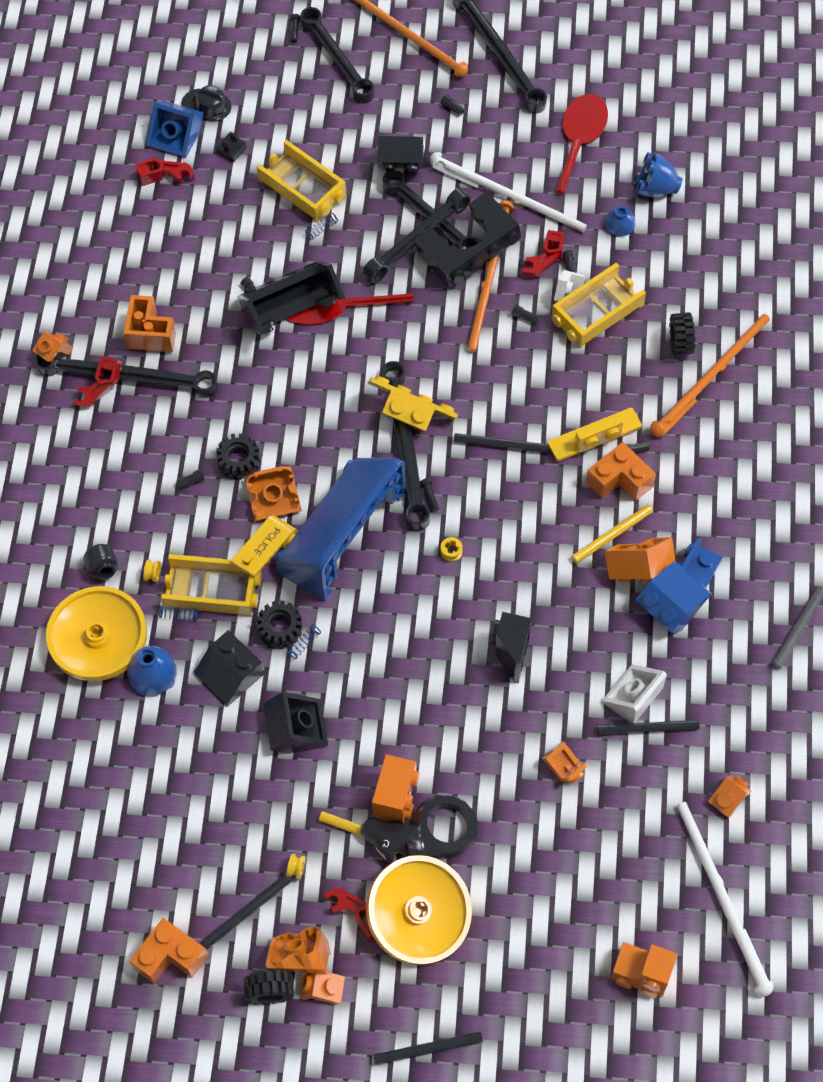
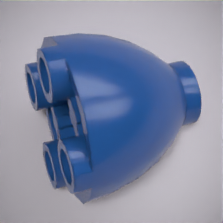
M647 152L643 160L644 166L642 171L637 172L634 178V184L637 185V194L649 198L662 197L670 193L677 194L681 188L683 178L678 176L674 167L664 157L656 153Z
M154 645L138 649L132 655L127 668V678L131 687L142 696L158 695L172 688L177 676V666L171 654L163 648Z

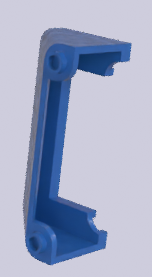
M397 457L355 458L349 460L343 469L342 475L285 550L282 549L278 552L275 558L277 573L326 601L332 593L328 586L331 585L333 580L336 581L338 579L337 560L383 499L393 505L395 499L400 501L406 493L405 462Z

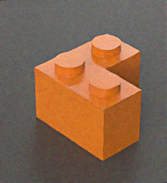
M130 296L124 328L127 349L173 352L176 337L173 317L156 316L157 310L153 296Z
M622 442L587 470L586 484L601 499L620 485L637 501L653 488L656 473Z
M672 537L649 538L639 544H617L605 550L609 579H619L621 583L631 582L634 579H640L642 583L650 582L671 563L676 561Z
M385 755L372 801L373 817L385 822H405L406 819H411L414 804H412L413 796L410 795L412 786L417 787L420 772L416 771V761Z
M162 918L129 962L135 971L155 984L171 963L193 978L209 956L205 947Z
M623 942L611 979L616 980L615 983L623 988L630 989L632 986L642 990L641 993L651 998L663 997L678 953L651 944L650 950L647 951Z

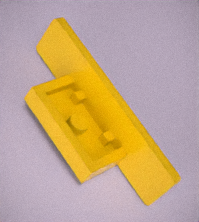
M381 376L371 377L368 381L369 385L390 393L382 414L424 432L427 430L434 412L451 420H455L458 416L457 413L453 412V407L446 404L438 406L432 403L433 399L422 394L419 397L410 394L411 390L404 386L398 385L397 388L388 384L389 380Z
M628 408L548 441V444L556 461L559 462L641 429L642 424L633 408Z

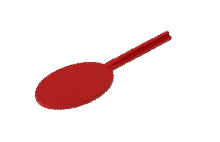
M582 95L571 102L565 111L563 131L566 138L572 142V146L555 191L558 195L565 192L580 146L595 141L603 133L607 125V105L597 95Z
M413 293L345 298L343 300L335 299L336 303L324 308L323 305H315L289 316L285 320L298 325H320L338 318L345 311L346 307L414 302Z

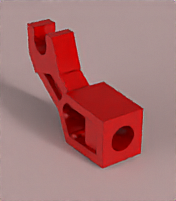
M153 157L135 164L142 186L162 181L164 176H171L179 184L183 183V175H188L190 180L195 179L191 166L185 162L158 160Z
M548 230L543 245V254L535 257H526L525 266L532 268H523L522 277H539L557 260L561 259L564 232Z
M101 356L95 374L97 381L92 386L78 387L77 391L83 392L85 397L82 401L74 400L73 404L86 408L95 405L97 400L113 385L118 383L122 361ZM105 369L112 371L108 380L102 379Z
M334 888L324 893L326 901L333 898L338 900L336 905L330 907L333 914L345 912L354 914L355 921L367 942L374 940L368 923L364 925L361 915L366 916L365 901L342 888Z

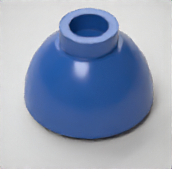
M618 206L608 212L604 225L609 233L615 236H626L635 228V217L626 207Z

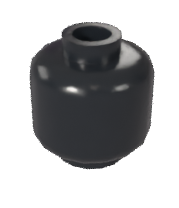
M106 544L93 545L83 556L89 575L96 580L111 578L119 567L113 549Z

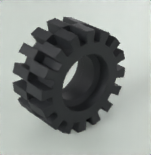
M690 312L671 314L669 334L672 353L674 356L694 354L696 337L692 314Z
M239 433L238 438H235V434H231L230 440L226 436L223 438L224 443L220 441L218 444L219 448L216 449V457L219 469L223 471V475L227 476L229 474L230 479L233 480L237 476L238 480H242V475L247 476L249 472H256V468L260 466V453L254 439L251 441V437L248 435L244 439L243 434ZM243 451L247 453V458L242 462H232L229 459L233 452Z
M281 600L280 605H277L276 601L272 602L271 607L266 604L264 606L265 611L261 609L259 612L260 617L257 616V628L261 640L263 639L266 645L270 643L271 648L274 649L276 645H279V649H284L283 645L285 644L289 648L292 646V641L296 644L298 636L301 637L302 635L301 629H303L298 609L296 607L293 609V604L291 603L285 605V601ZM276 618H285L289 622V627L283 632H275L270 628V624Z
M269 970L264 973L249 974V976L244 978L245 1002H248V1004L254 1003V1005H267V1003L276 1004V1002L282 1003L285 1000H291V998H294L292 973H287V971L280 972V970L271 972Z

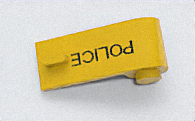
M271 515L232 558L231 564L255 578L280 548L285 550L298 533V530L275 515Z

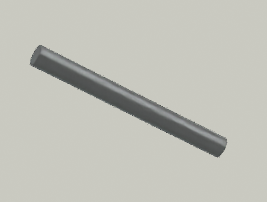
M822 586L817 587L772 663L774 668L781 669L823 599Z

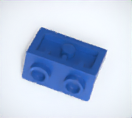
M697 538L694 545L689 544L684 553V557H686L684 563L678 564L707 588L723 556L702 547V540Z

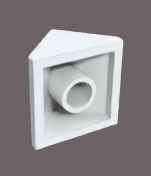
M632 664L602 701L630 723H635L663 689L667 674L665 671Z

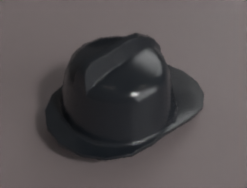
M212 85L189 91L181 101L182 106L204 112L203 118L213 121L226 118L232 108L231 101L224 95L222 90Z

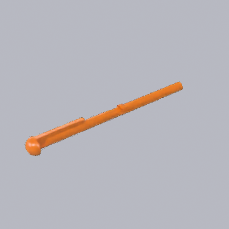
M353 0L455 71L454 75L461 78L467 74L468 66L465 62L458 64L454 59L370 1Z
M503 200L499 203L508 214L514 212V206L510 201ZM499 255L488 261L486 281L481 283L482 289L467 351L470 353H475Z
M763 314L659 422L653 421L651 423L650 431L654 436L663 437L678 420L697 402L695 397L713 380L718 372H722L726 368V365L769 322V316Z

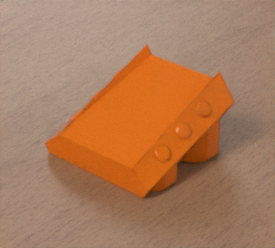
M275 467L257 471L244 477L255 521L267 520L271 515L281 517L302 511L291 467Z
M318 927L306 928L299 934L284 933L277 937H272L265 963L266 968L270 970L327 975L328 958L331 955L329 941L323 932L319 931Z

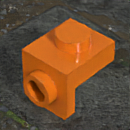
M44 331L34 346L33 352L46 361L52 362L58 351L70 355L74 347L67 343L68 338L58 332L54 335Z
M560 742L542 758L560 782H576L584 775L582 771L588 767L585 762H579L565 742Z
M730 775L724 779L708 802L729 818L752 791L747 788L749 784L738 775L735 777Z
M327 972V975L304 973L300 981V999L308 1000L313 998L334 1005L341 1004L345 977Z

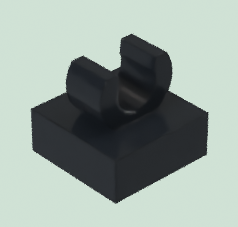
M230 131L217 145L216 152L235 162L246 150L247 144L239 139L238 135Z

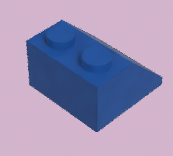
M167 101L154 102L146 145L187 157L199 135L204 112Z
M674 561L648 583L636 598V601L671 633L684 629L712 593L680 564Z

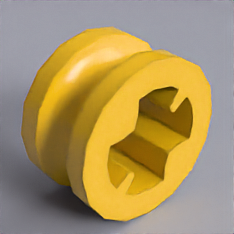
M453 537L443 540L441 543V556L444 560L455 562L461 558L463 547L460 540ZM450 546L455 547V551L453 550V553H448V548L450 549Z
M147 559L144 567V581L152 579L153 582H158L161 571L160 561L152 563L151 560Z
M296 854L291 855L287 868V877L295 875L296 879H301L305 866V856L297 858Z

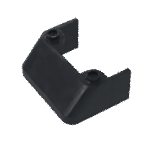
M317 261L238 295L237 298L255 333L264 335L273 331V326L280 320L315 305H323L324 308L336 303L335 299L343 300L345 296L332 264Z

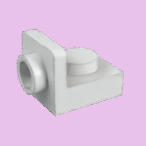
M564 270L558 279L554 300L560 301L566 295L584 285L585 276Z

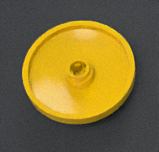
M104 586L85 588L69 595L55 608L46 629L47 647L54 662L66 674L85 681L106 680L125 672L132 655L138 649L145 646L147 639V624L138 603L125 592Z
M408 856L391 863L377 875L368 893L366 916L374 939L386 953L404 963L424 965L448 957L462 944L470 927L472 906L466 885L449 865L429 856Z

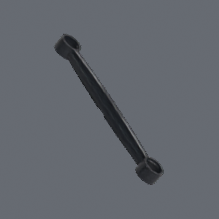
M452 0L455 8L466 12L489 49L524 94L526 110L531 113H541L544 111L547 102L546 92L540 88H534L508 47L473 0ZM532 98H538L542 100V102L532 103L529 100Z
M38 354L35 357L38 372L46 377L53 376L58 371L95 377L99 364L96 361L58 358L56 355L54 358L55 363L50 367L44 368L40 364L45 359ZM121 365L118 381L195 389L196 393L201 397H211L218 390L216 375L208 370L200 371L193 376L164 370ZM105 369L103 379H110L112 371ZM205 379L214 382L209 388L198 387V384Z
M389 361L382 367V377L389 380V385L397 388L398 385L402 386L405 382V368L398 361ZM396 370L401 373V376L391 379L386 374L389 371ZM393 418L399 459L405 462L406 493L409 507L406 510V522L412 530H424L430 524V511L422 502L411 426ZM414 512L426 514V518L420 522L412 521L409 517Z

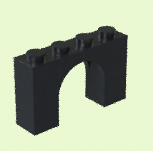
M485 192L469 203L472 218L486 231L483 239L475 246L466 249L453 248L445 243L433 229L414 241L418 255L449 288L461 282L464 277L473 271L480 269L484 263L497 257L500 252L510 245H514L522 238L519 224L488 192Z

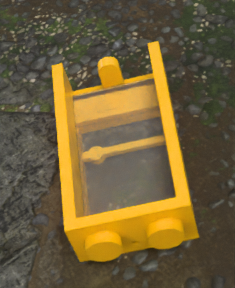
M285 140L283 142L285 153L279 159L273 153L269 157L270 167L268 169L260 164L256 167L258 180L261 183L267 184L314 218L315 222H318L322 217L327 216L337 203H341L346 196L345 181L288 140Z
M617 263L553 305L552 320L557 327H561L566 332L569 340L576 343L580 348L638 307L644 306L646 292L642 290L635 294L633 292L634 283L632 279L628 277L623 282L618 277L619 265Z
M169 554L170 573L165 576L166 594L161 595L163 607L165 606L164 609L168 606L170 608L179 607L180 609L189 608L188 610L193 608L198 611L241 614L252 617V610L257 608L258 594H255L256 586L261 585L262 572H259L253 578L231 564V560Z

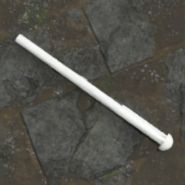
M435 152L429 158L431 167L471 186L479 188V185L498 194L515 199L514 203H520L584 233L587 228V224L441 158V152Z
M680 803L677 805L678 811L757 985L753 990L759 996H768L773 991V982H769L746 930H743L725 890L724 882L716 870L687 803Z

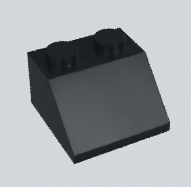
M378 136L379 168H382L384 171H395L396 168H405V171L409 172L423 169V137Z
M502 612L500 620H495L492 645H496L495 655L513 682L519 683L530 640L532 618Z
M227 630L209 646L196 667L194 674L228 707L264 675L262 662Z
M281 692L263 703L271 751L291 754L328 746L320 699Z

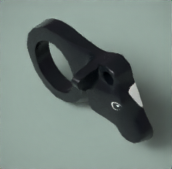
M441 795L430 797L422 802L413 814L410 823L385 822L371 817L361 825L362 836L374 845L389 865L408 856H429L435 859H443L460 855L473 845L478 832L477 816L473 809L459 798ZM440 808L454 809L464 817L467 823L466 834L460 840L454 842L440 841L430 833L427 826L428 817Z

